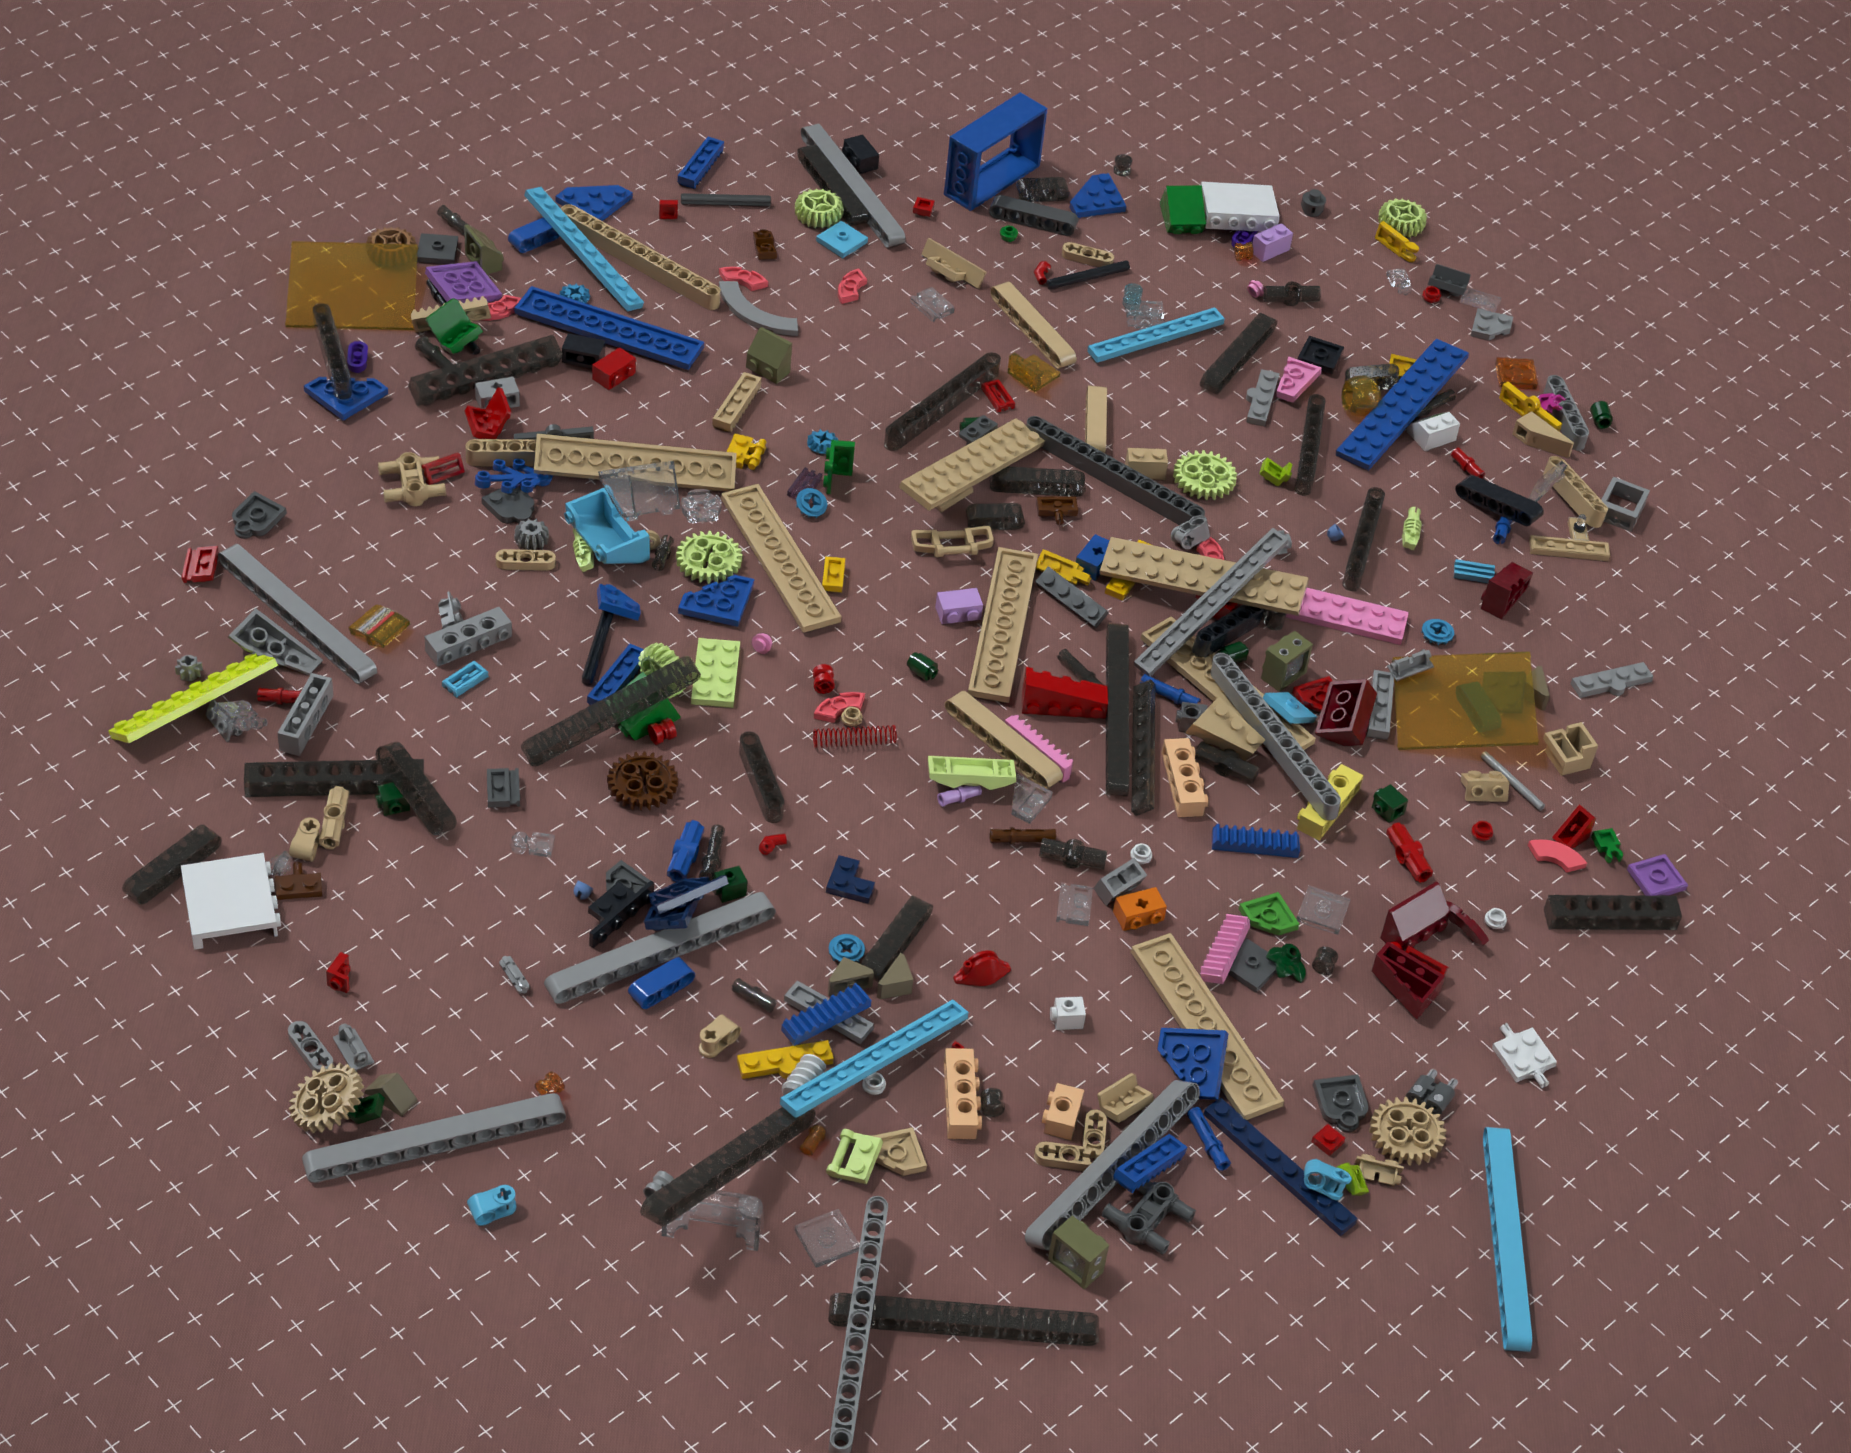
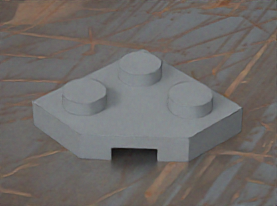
M1478 308L1470 336L1491 340L1499 334L1507 335L1510 333L1513 317Z

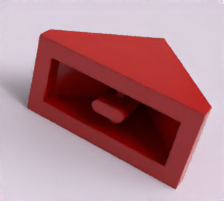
M1579 804L1552 838L1573 849L1590 838L1596 817Z

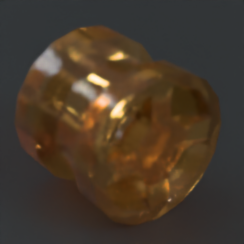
M1251 242L1235 244L1234 254L1236 261L1253 259L1254 251Z
M549 1071L545 1075V1079L538 1080L535 1083V1089L542 1096L551 1093H561L565 1089V1085L559 1075Z

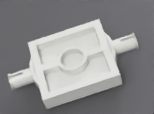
M1508 1023L1503 1024L1500 1030L1506 1038L1493 1043L1492 1049L1515 1082L1535 1078L1541 1088L1548 1086L1549 1081L1543 1073L1548 1069L1556 1067L1557 1061L1532 1027L1520 1033H1514Z

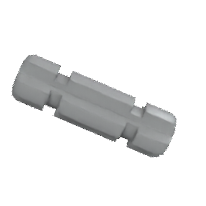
M503 956L499 964L519 994L527 993L530 985L511 956Z

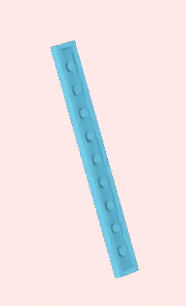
M537 187L526 190L524 196L628 312L643 308L644 301L544 189Z
M951 1000L780 1098V1105L797 1118L968 1019L969 1012L955 1000Z

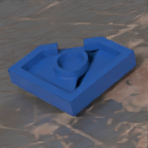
M599 584L597 588L598 609L638 621L641 612L640 605L613 585Z

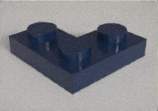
M838 855L826 886V893L869 904L875 888V882L855 877L860 860Z

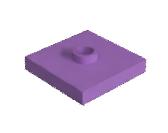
M1666 854L1628 865L1627 871L1649 901L1685 891L1688 887V884Z

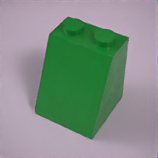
M1202 185L1166 186L1160 200V208L1167 233L1176 235L1182 233H1202L1206 226Z
M644 672L639 674L604 704L608 710L607 717L613 724L616 722L620 724L618 728L625 737L630 735L635 741L648 735V725L652 723L659 724L666 718H670L673 722L681 718L669 699Z

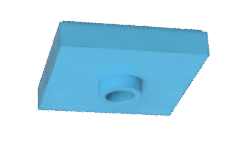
M840 221L817 235L816 241L841 258H844L867 244L868 237L845 222Z
M1289 692L1265 693L1263 696L1265 702L1290 724L1314 723L1317 718L1316 715Z

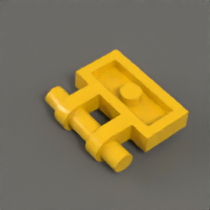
M734 434L727 452L737 453L736 468L742 469L744 464H747L749 469L754 470L761 462V455L766 450L767 442L765 439H760L759 442L754 444L752 437Z

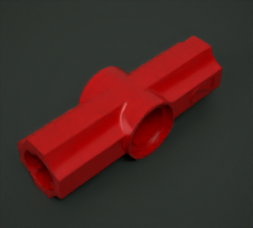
M1400 822L1394 823L1387 829L1386 834L1395 847L1398 862L1405 864L1414 879L1419 881V883L1427 881L1428 878L1432 877L1433 870L1424 857L1421 843L1418 840H1413L1404 824Z

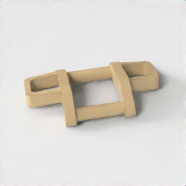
M990 526L964 528V530L955 531L912 530L911 532L914 551L934 553L935 557L966 553L977 555L978 550L993 546V535ZM987 535L988 540L974 542L973 536ZM917 538H930L932 545L919 544ZM964 538L966 545L943 547L939 539Z

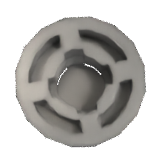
M658 1171L653 1177V1182L648 1183L643 1189V1193L653 1204L662 1205L667 1199V1194L672 1193L677 1187V1183L667 1172Z

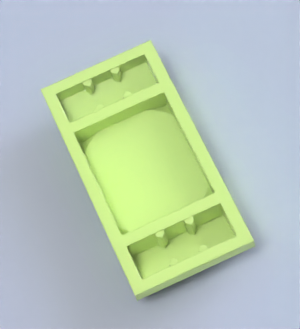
M928 756L929 778L952 788L967 785L983 786L992 790L1016 782L1014 760Z

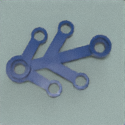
M496 459L493 461V469L505 474L490 475L487 471H479L475 476V486L485 489L491 486V482L504 481L501 484V491L503 493H512L513 489L520 484L523 492L530 493L537 485L548 486L552 481L553 475L534 473V469L526 466L523 459H514L513 469L505 466L504 460Z

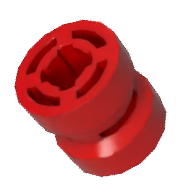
M820 664L813 669L814 689L818 693H830L835 688L834 671L830 665Z
M670 718L663 719L659 724L652 723L648 725L649 737L655 745L663 743L665 739L671 740L677 736L675 725Z

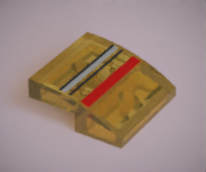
M376 604L349 626L348 629L351 635L366 638L368 645L384 648L411 624L408 619L399 613Z

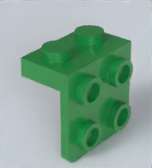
M455 298L450 299L426 318V323L442 349L451 354L462 351L466 344L475 341L479 337L478 335L483 332L479 325L470 321L459 301Z
M831 440V448L827 447L826 459H829V461H825L824 473L828 474V476L824 475L823 487L827 488L826 494L831 493L833 474L852 476L855 442Z

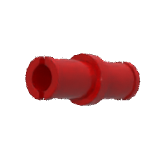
M1458 447L1452 451L1451 457L1461 465L1463 471H1467L1470 475L1479 478L1485 476V472L1475 464V460L1472 457H1468L1461 448Z
M259 687L257 695H260V697H257V700L260 702H276L280 705L283 703H295L302 690H284L283 687H278V689Z

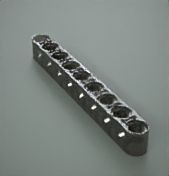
M993 352L985 354L887 426L885 429L884 447L890 451L899 450L980 390L982 383L990 382L999 375L1000 355Z
M681 657L528 738L522 743L521 750L531 766H539L694 684L700 679L701 673L691 657Z

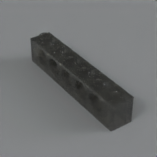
M1548 895L1544 906L1548 929L1677 930L1682 918L1677 896Z

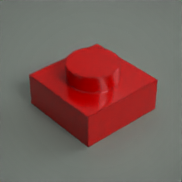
M917 197L913 206V213L930 217L935 200Z
M659 200V219H678V200Z
M1327 1124L1313 1136L1311 1142L1330 1156L1344 1144L1346 1138Z

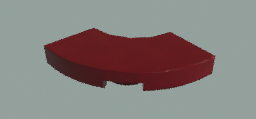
M1446 901L1450 910L1448 918L1450 922L1461 928L1473 943L1485 945L1489 938L1481 927L1467 914L1462 913L1463 910L1460 907Z

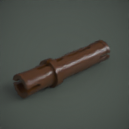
M1010 827L1009 829H990L991 833H989L990 843L1005 842L1015 845V843L1056 842V829H1015V827Z

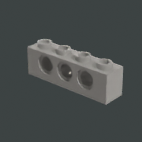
M496 607L424 636L425 651L438 667L512 637V622L500 607Z
M311 673L278 731L279 751L298 756L301 755L333 698L332 678Z

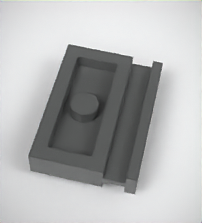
M509 768L487 769L488 808L510 807V805L517 804V807L520 806L519 768H515V770H509Z

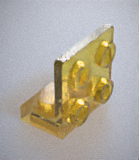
M1015 352L1009 356L1007 373L1034 392L1060 377L1058 370L1035 354L1026 359Z

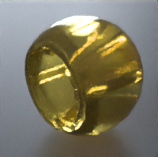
M1363 375L1349 378L1342 388L1341 399L1343 408L1352 416H1367L1378 406L1381 400V392L1377 383L1372 378Z

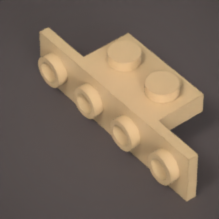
M931 238L927 239L921 255L928 258L926 265L930 266L933 272L945 275V278L951 282L964 280L976 288L981 287L986 274L985 270Z

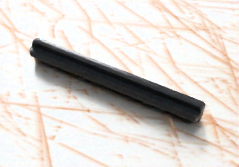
M1125 260L1049 279L1046 281L1047 288L1054 289L1127 271L1130 269L1129 261Z
M602 610L582 674L583 684L587 683L590 685L593 683L614 613Z

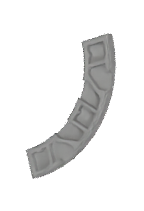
M719 281L720 294L723 301L727 303L730 311L738 318L756 328L763 327L773 330V333L798 336L797 318L780 317L764 312L752 305L743 296L738 281Z

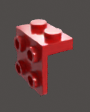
M499 387L493 394L486 409L467 406L464 411L473 437L477 439H496L511 416V409L503 388Z

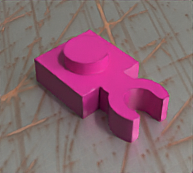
M1553 393L1540 394L1538 398L1541 407L1549 414L1552 413L1553 409L1557 411L1562 410L1563 407L1559 403L1566 400L1562 395H1555Z

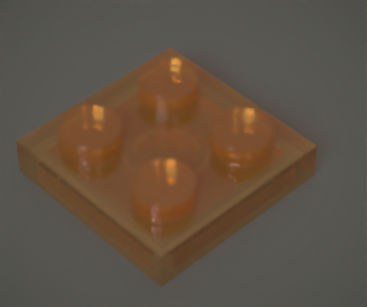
M1496 357L1495 366L1499 387H1502L1506 382H1510L1517 389H1537L1538 382L1533 359Z

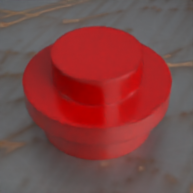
M1429 286L1423 291L1422 297L1429 303L1438 302L1441 297L1440 290L1437 287Z
M1478 821L1473 825L1471 833L1476 839L1487 841L1492 838L1493 829L1489 822Z

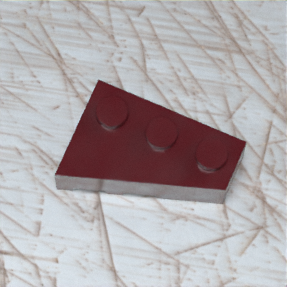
M1511 562L1488 581L1487 588L1481 596L1483 601L1481 609L1502 620L1529 587L1533 572Z
M1387 942L1376 954L1371 971L1416 1020L1439 995L1445 979L1443 974L1390 942Z

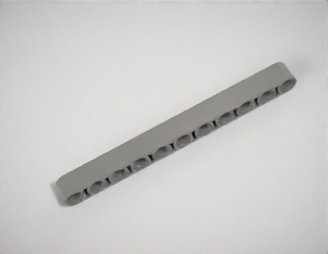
M820 124L802 127L801 137L804 143L884 246L889 248L905 243L906 237L901 226Z
M234 544L218 554L221 565L355 683L360 684L377 673L375 663L239 544Z
M1225 653L1215 654L1211 668L1212 678L1246 722L1265 739L1264 745L1319 816L1329 821L1336 819L1341 802L1339 794L1232 658Z
M758 892L692 918L687 928L664 929L553 973L546 978L544 986L554 1002L561 1004L766 922L775 915L776 909L765 893Z
M1174 1080L1028 1227L1025 1233L1027 1245L1050 1250L1053 1232L1072 1215L1081 1221L1117 1184L1113 1180L1116 1168L1159 1141L1197 1102L1200 1096L1199 1086L1192 1082Z
M551 1093L306 1152L302 1156V1161L308 1181L316 1183L558 1125L566 1119V1113L560 1096Z
M873 1196L866 1203L831 1426L830 1453H851L888 1213V1203L881 1196ZM879 1209L882 1212L876 1214L873 1213L871 1210ZM875 1231L878 1235L871 1236L868 1232ZM870 1253L873 1254L875 1257L869 1259L866 1258L864 1255ZM868 1276L872 1280L863 1281L861 1277ZM865 1299L868 1301V1303L860 1304L857 1302V1300ZM855 1322H861L865 1326L858 1328L853 1324ZM857 1345L861 1350H851L850 1346ZM852 1368L855 1369L858 1373L851 1375L848 1374L846 1370ZM845 1392H850L854 1395V1397L845 1398L844 1396H842V1394ZM847 1416L850 1418V1421L841 1422L838 1418ZM843 1440L847 1445L839 1447L834 1442Z

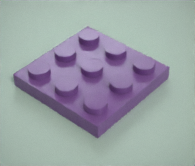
M477 261L426 267L425 274L447 302L452 298L458 301L461 300L462 303H465L466 299L472 302L473 298L476 297L477 300H480L481 296H484L487 302L498 301L502 297V293Z

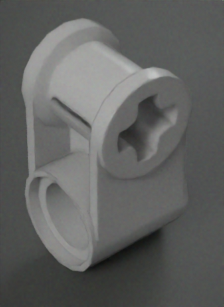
M1201 515L1192 517L1189 521L1176 526L1171 532V540L1175 543H1180L1184 549H1191L1210 537L1207 518Z

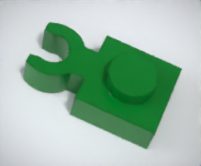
M1613 828L1593 831L1591 838L1598 852L1606 853V862L1608 864L1611 863L1612 856L1616 857L1618 862H1621L1623 858V852L1619 849L1621 843Z

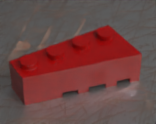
M1026 666L1022 689V714L1106 719L1108 708L1107 686L1085 680L1076 682L1071 677L1064 675L1062 678L1052 676L1051 672L1048 671L1039 673L1033 671V668Z

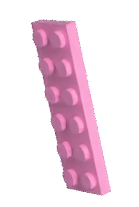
M1306 588L1299 616L1282 613V616L1401 645L1409 612Z

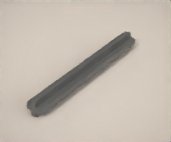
M682 193L681 204L770 206L771 196Z

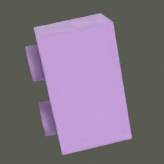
M1282 223L1254 235L1251 253L1264 262L1290 250L1293 232Z
M977 588L937 592L935 608L941 624L981 620L983 603Z

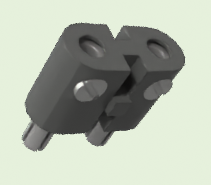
M1431 1069L1427 1075H1421L1406 1094V1097L1411 1103L1414 1099H1417L1418 1105L1425 1102L1426 1109L1434 1108L1432 1114L1441 1115L1454 1098V1088L1457 1086L1458 1081L1452 1078L1448 1084L1442 1082L1436 1084L1434 1078L1437 1076V1071Z

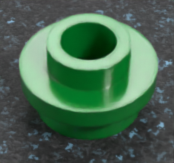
M1010 225L1002 227L1000 229L1002 240L1006 242L1014 241L1018 236V230Z

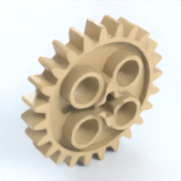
M331 1063L328 1069L321 1066L319 1073L313 1070L311 1078L305 1076L306 1082L298 1084L300 1090L293 1092L296 1098L289 1101L292 1104L289 1110L292 1113L290 1116L299 1128H302L305 1132L310 1130L311 1133H315L318 1129L320 1133H323L325 1127L332 1130L333 1124L336 1123L340 1126L342 1118L348 1120L347 1114L356 1111L353 1106L361 1103L358 1098L364 1095L361 1091L364 1085L361 1083L363 1080L356 1070L348 1064L343 1066L341 1063H338L335 1067Z
M1395 1097L1394 1103L1387 1100L1385 1105L1380 1104L1378 1110L1375 1109L1370 1121L1369 1133H1372L1371 1141H1377L1375 1148L1383 1147L1382 1155L1391 1154L1390 1160L1397 1157L1399 1164L1403 1160H1407L1408 1165L1411 1166L1412 1160H1415L1420 1165L1422 1159L1428 1163L1431 1157L1436 1158L1437 1153L1441 1152L1446 1140V1129L1443 1128L1444 1121H1438L1440 1114L1433 1115L1434 1108L1426 1109L1425 1102L1418 1105L1417 1099H1414L1411 1103L1407 1097L1404 1098L1403 1102L1398 1097Z

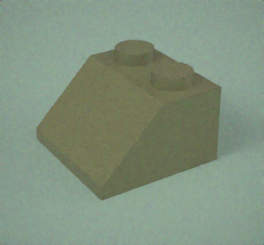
M468 224L464 225L465 255L470 262L477 261L487 275L502 270L504 257L502 252L498 251L495 247L494 242L489 240L483 232Z
M763 327L759 328L747 352L746 368L777 384L791 372L792 343Z

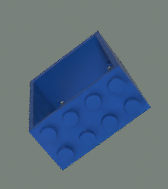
M1020 92L951 135L944 195L972 211L1038 168L1041 162L1048 108ZM1011 135L1009 148L980 166L982 152Z

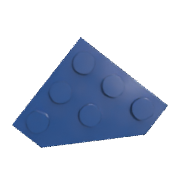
M1109 173L1092 175L1070 201V209L1078 218L1126 212L1127 207Z
M619 185L567 187L555 196V202L562 206L574 205L603 221L633 198V192Z
M318 377L304 385V392L344 421L386 396L388 388L375 378H367V381H355V378L339 377V380H327V377Z
M732 575L727 577V581L719 584L716 581L703 586L702 590L692 593V591L687 592L682 597L678 607V614L738 627L752 592L754 579Z
M1161 1028L1157 1050L1170 1064L1182 1081L1196 1083L1199 1086V1099H1219L1229 1033L1226 1030Z

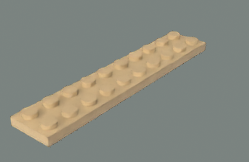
M1015 418L901 481L899 488L930 511L1043 447L1045 440L1040 438L1038 433L1029 430L1022 421Z
M537 434L534 473L729 492L735 488L737 453Z
M759 484L722 493L721 500L802 632L805 633L840 623V613Z
M1111 537L1100 568V575L1202 596L1236 562ZM1262 568L1229 602L1299 616L1308 585V577Z
M998 547L968 693L972 697L1009 703L1038 554Z
M1172 616L1143 632L1141 640L1150 647L1176 620ZM1193 635L1167 662L1213 702L1220 697L1243 718L1211 676L1212 661L1215 653L1208 657H1198L1192 652L1196 638ZM1254 686V688L1258 691V693H1259V694L1262 696V698H1263L1264 694H1263L1262 692H1260V691ZM1272 709L1303 750L1315 743L1316 738L1300 724H1290Z
M1169 933L1132 946V955L1182 1029L1226 1030L1229 1033L1220 1088L1243 1119L1248 1120L1283 1107V1098L1173 935Z

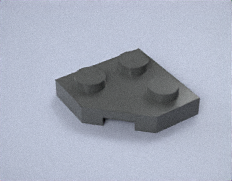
M620 860L606 872V892L617 882H621L636 893L651 880Z

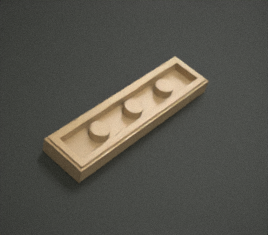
M1530 535L1529 538L1530 554L1609 561L1610 558L1609 544L1606 542Z

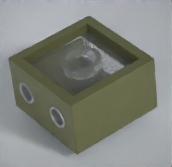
M1296 631L1283 636L1278 643L1267 648L1261 679L1278 692L1285 689L1307 672L1313 644Z
M1072 1215L1053 1232L1048 1261L1085 1290L1104 1272L1109 1244L1103 1237L1091 1231L1083 1221H1079Z

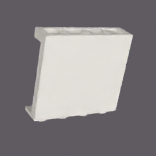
M1201 182L1207 216L1206 229L1265 231L1278 225L1280 216L1272 185Z
M264 853L181 865L194 950L203 948L202 939L269 928H273L274 937L278 936L277 927L281 926L280 914L274 911V909H278L276 895H271V892H275L273 878L268 879V875H272L270 861L265 862Z

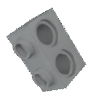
M1133 858L1101 878L1093 889L1107 906L1115 901L1116 897L1122 896L1140 885L1147 874L1137 860Z

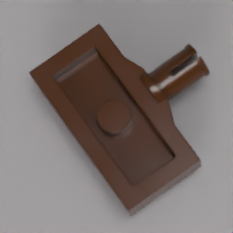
M1037 497L1036 499L1038 516H1055L1057 525H1059V521L1060 525L1064 523L1063 516L1078 515L1076 497Z
M298 862V869L297 863H293L292 875L275 876L277 900L322 897L321 873L304 874L301 862Z

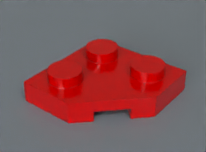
M1330 676L1301 684L1295 686L1292 693L1306 708L1321 712L1329 683L1333 680Z

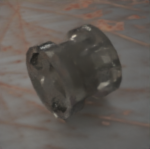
M1126 154L1117 155L1115 157L1114 173L1118 176L1130 175L1132 158Z
M1320 947L1312 962L1313 969L1322 975L1331 974L1335 967L1334 964L1337 963L1338 953L1330 947Z
M988 1088L980 1093L981 1103H983L981 1106L983 1115L996 1117L1004 1112L1003 1093L1000 1089Z

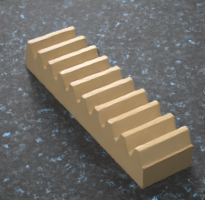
M481 296L480 300H477L475 297L472 302L469 299H466L465 303L459 300L460 305L471 322L491 318L488 302L484 296ZM438 305L435 306V309L429 306L427 311L423 308L419 312L415 309L412 311L411 319L415 333L431 330L426 323V318L440 308Z
M746 372L742 374L713 417V427L732 432L736 423L739 422V418L742 417V413H745L748 404H751L754 395H757V391L760 390L761 377Z

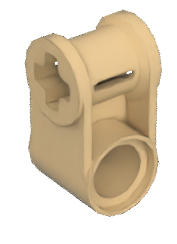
M305 818L301 821L297 833L291 842L289 857L311 862L314 860L320 838V823L317 819Z
M723 1014L719 1015L712 1023L700 1031V1040L702 1041L699 1045L700 1054L707 1058L717 1056L722 1050L738 1039L741 1027Z

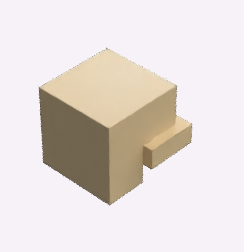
M1582 722L1568 725L1566 730L1559 729L1544 734L1543 739L1547 744L1545 753L1561 776L1591 768L1598 745Z

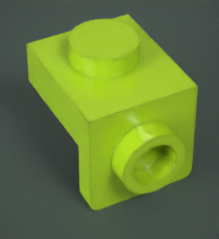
M1267 457L1262 463L1259 474L1266 480L1279 486L1283 481L1287 482L1291 477L1293 464L1289 462L1282 468Z

